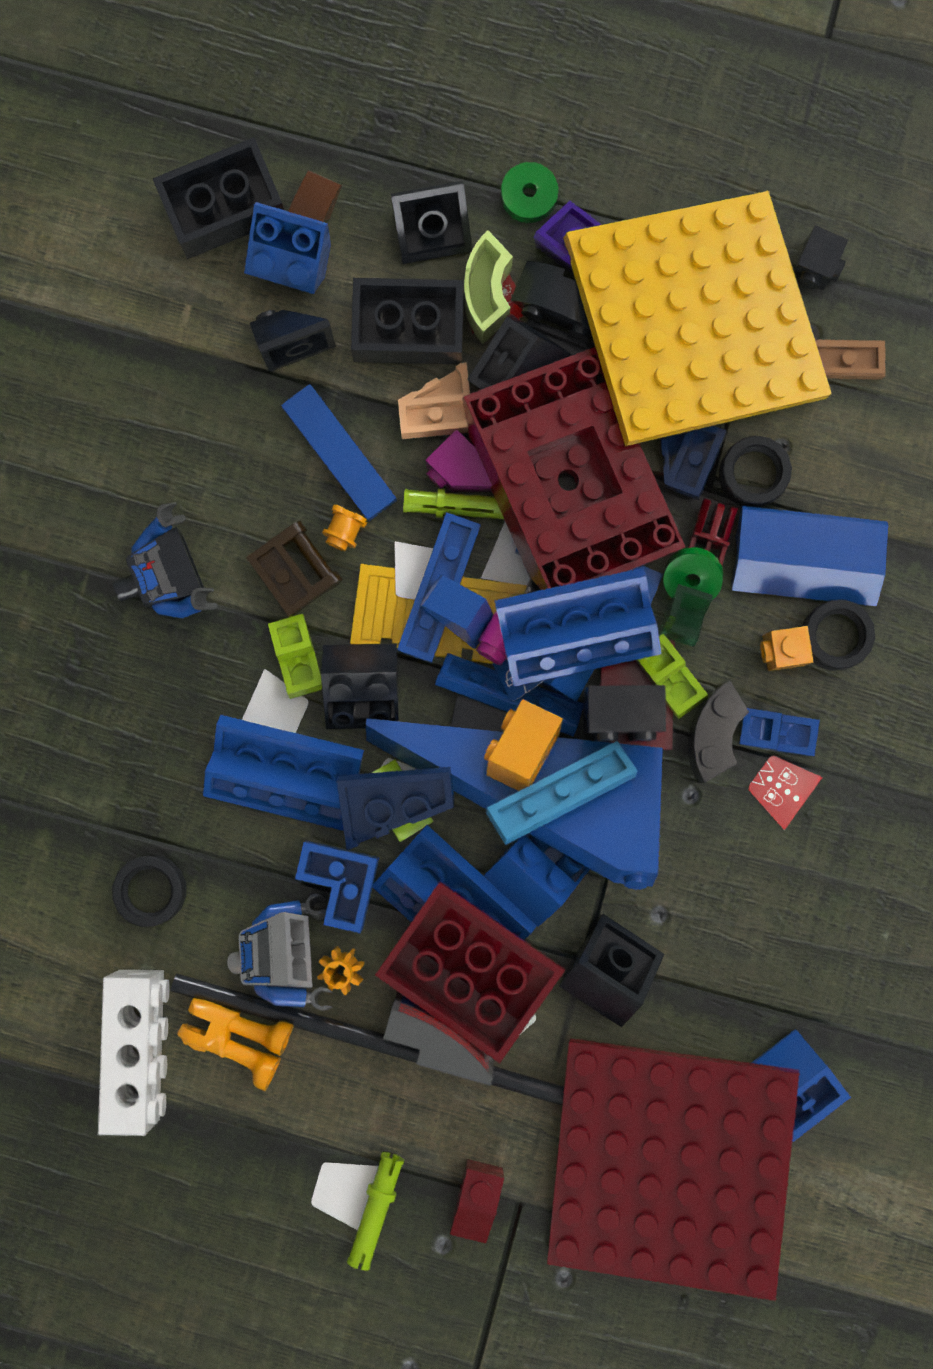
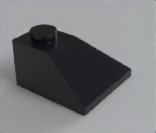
M268 310L259 314L255 321L249 323L269 373L336 347L331 326L326 318L288 310L278 312Z

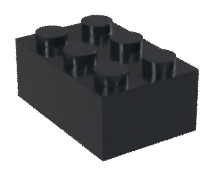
M254 137L152 178L187 259L249 235L254 204L256 202L284 210L282 201Z
M353 278L351 352L354 362L462 363L463 280Z

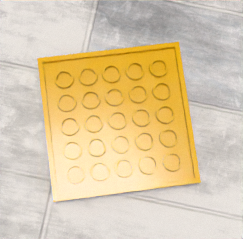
M769 191L566 232L563 239L571 257V266L625 446L827 399L832 395Z

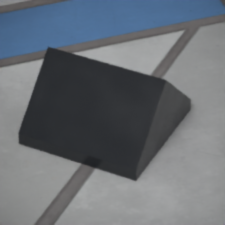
M463 180L391 194L393 217L403 264L472 252L473 247Z

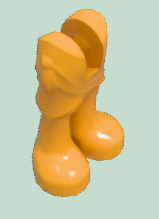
M193 998L188 1011L201 1019L209 1021L210 1025L207 1031L193 1025L182 1024L177 1035L182 1039L183 1044L196 1051H209L221 1058L226 1057L244 1065L253 1072L254 1086L266 1091L281 1058L231 1040V1032L263 1045L270 1052L281 1056L290 1039L293 1024L286 1021H279L272 1026L260 1024L240 1017L241 1012L233 1009L230 1010L207 1000Z

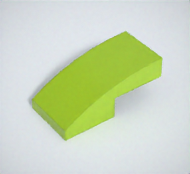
M299 614L269 623L268 626L274 650L280 663L289 698L293 699L322 690L321 672L304 615Z
M663 633L659 636L662 654L637 659L636 661L652 685H665L666 704L675 716L680 719L708 698V694L686 667V661Z

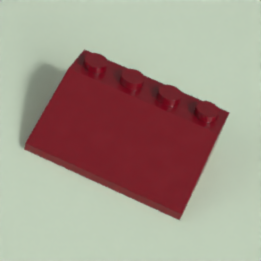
M439 882L375 976L500 1064L565 972V969L442 882Z

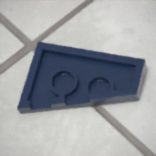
M451 767L342 775L337 779L347 850L359 846V843L375 836L379 838L390 833V830L407 823L414 824L451 809L455 803Z

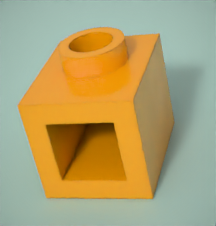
M808 626L775 630L763 635L760 650L763 662L767 663L768 671L802 667L813 663Z

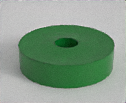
M525 162L514 166L507 172L502 181L501 201L505 211L512 218L523 223H535L548 217L554 210L558 198V183L554 174L547 167L535 162ZM530 188L536 194L532 197H527L523 191Z
M690 547L679 550L666 563L663 577L664 587L669 596L680 604L687 606L707 604L721 590L723 583L722 565L714 554L705 549ZM689 574H696L699 576V579L691 580L687 576Z

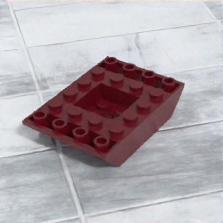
M596 347L463 396L462 400L471 444L479 454L492 484L490 487L528 575L541 590L630 571L686 547L640 443L628 446L624 444ZM562 473L570 474L575 479V489L571 491L562 489L558 483V475Z

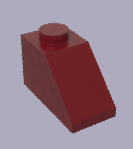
M467 1159L450 1235L482 1243L487 1242L496 1216L504 1182L503 1167Z

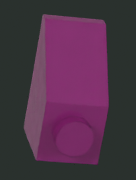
M457 429L426 459V468L429 470L426 475L439 489L446 486L451 492H492L490 488L492 484L476 448Z

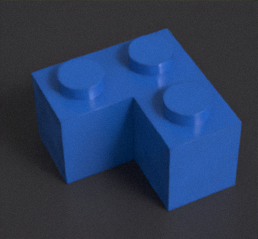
M311 841L303 843L295 879L332 887L323 925L357 933L362 932L380 857Z

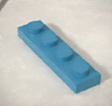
M616 741L487 807L486 814L504 844L507 845L635 778L638 771L619 742Z

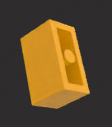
M522 699L516 711L510 709L506 714L501 726L504 733L500 740L493 739L487 748L484 759L488 761L486 775L517 791L532 785L560 735L563 718Z

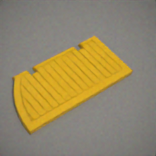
M361 564L350 644H381L382 638L390 639L392 643H397L398 648L415 600L396 595L395 568ZM463 577L460 584L486 598L493 615L496 612L495 600L522 595L527 586ZM445 626L434 657L446 658L447 653L462 658V649L473 650L472 662L493 664V662L480 655L475 648L470 647Z

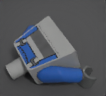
M312 894L307 898L306 903L300 904V901L296 900L267 906L252 922V926L240 932L239 951L233 952L228 956L229 970L233 974H240V981L243 985L254 986L256 994L273 1005L305 1007V1004H312L318 1010H330L333 1006H320L317 998L322 992L333 993V991L325 987H319L313 992H306V988H312L309 920L308 916L303 914H309L315 920L325 919L326 909L312 910L316 903L326 902L325 897L321 894Z

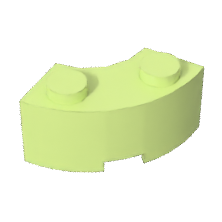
M489 230L475 244L467 261L464 279L466 315L473 332L482 344L499 330L506 317L510 315L511 308L503 296L502 285L512 270L513 256Z

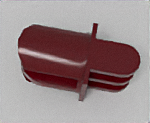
M703 498L687 548L694 547L695 543L705 545L704 549L710 551V548L720 550L718 560L722 565L727 548L730 545L728 541L738 508L731 507L729 509L721 537H718L717 533L725 505L717 503L707 532L704 533L702 530L711 500Z

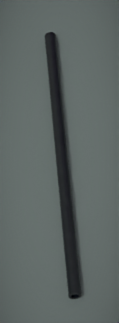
M176 974L174 977L171 992L207 1000L229 1009L277 1023L279 1021H286L293 1024L294 1028L417 1063L419 1049L383 1039L385 1035L383 1033L294 1007L276 1006L263 998L181 974ZM493 1066L491 1085L563 1106L564 1086Z

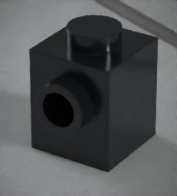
M815 225L793 269L798 282L809 289L819 288L824 290L830 280L837 281L846 263L845 260L840 258L848 239Z

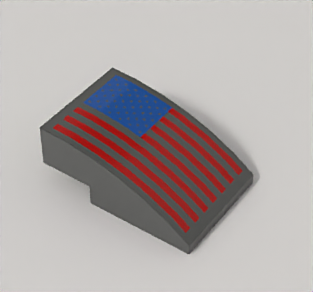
M397 991L383 1039L419 1049L417 1065L491 1086L494 1059Z

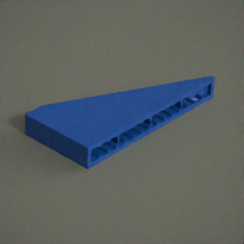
M368 718L366 720V741L415 769L451 767L453 791L486 810L487 807L518 792L486 775L488 761L484 759L487 748L493 739L499 741L504 732ZM558 737L534 783L612 743ZM620 744L638 771L635 778L528 834L610 881L624 884L629 889L640 890L647 888V886L653 887L658 875L663 748Z

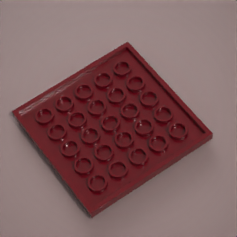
M570 1038L547 1264L776 1301L799 1070Z

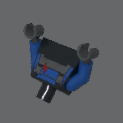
M176 502L159 506L157 517L145 528L132 546L131 554L125 558L131 575L113 582V587L121 602L140 595L144 606L153 609L157 614L183 619L202 610H215L217 603H207L208 593L214 592V589L204 588L183 533L177 527L172 529V525L181 524L185 521L184 514L173 517L172 509L177 505Z

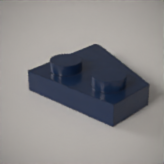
M709 426L662 437L661 447L665 488L699 500L725 439L726 430L716 426Z

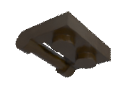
M301 521L295 522L246 557L289 617L294 616L343 581L337 571L331 570L305 534L307 529ZM289 543H295L321 579L313 586L284 547Z

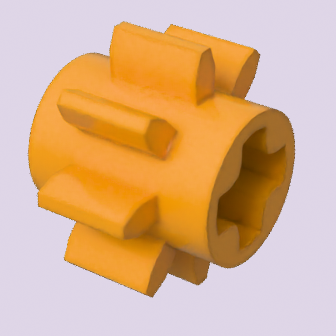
M336 946L331 951L332 958L324 955L319 960V963L325 969L317 976V979H324L328 989L331 991L333 989H341L342 993L347 995L351 990L350 982L359 986L363 981L362 976L357 974V972L365 965V962H358L354 956V948L349 952H341L339 946ZM339 965L345 968L343 976L337 973Z

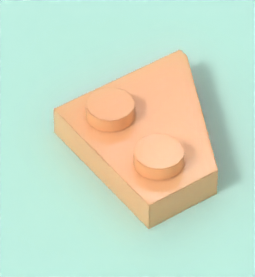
M467 362L458 364L455 371L440 380L436 377L426 383L421 390L412 391L398 400L402 439L451 435L456 429L461 434L469 433L462 400L463 396L470 394L469 381L467 380Z

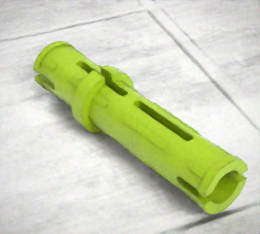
M408 489L404 491V513L436 514L435 518H443V515H446L447 512L456 516L504 519L494 496L445 493V489H437V492Z
M389 1152L381 1153V1160L374 1181L368 1185L366 1192L369 1197L350 1256L347 1259L348 1265L355 1269H358L359 1263L362 1264L361 1270L368 1271L370 1269V1263L389 1204L395 1201L396 1192L394 1189L401 1167L404 1164V1159L396 1154L389 1158Z

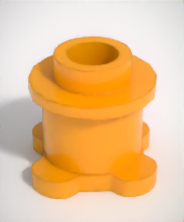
M334 504L331 509L334 516L328 529H323L322 534L328 537L326 540L328 545L345 552L347 547H356L357 544L354 540L360 527H366L367 519Z

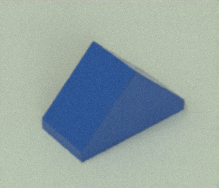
M439 575L420 604L423 609L475 649L479 644L478 639L493 617L486 598L443 575Z

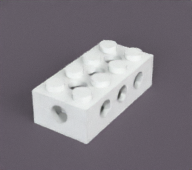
M118 970L103 978L98 1135L145 1136L157 1124L160 1116L165 1115L166 1094L160 1093L161 1078H165L167 1073V1056L162 1055V1040H167L168 1018L163 1017V1002H168L170 985L169 980H164V970ZM133 1006L140 1011L141 1018L135 1014ZM132 1045L138 1049L140 1055L135 1053Z

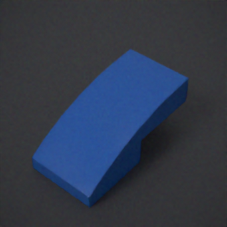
M747 708L749 713L743 718L740 745L815 757L820 720Z

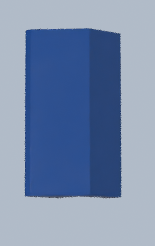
M742 506L735 536L737 556L731 580L732 591L824 601L847 600L861 605L877 606L886 572L887 521Z
M644 568L495 600L513 687L662 654L657 622L651 608Z
M220 715L216 724L214 751L205 770L203 796L344 831L337 779L342 775L360 774L364 750Z
M428 825L423 828L373 884V888L410 922L416 917L438 883L442 882L523 940L537 926Z

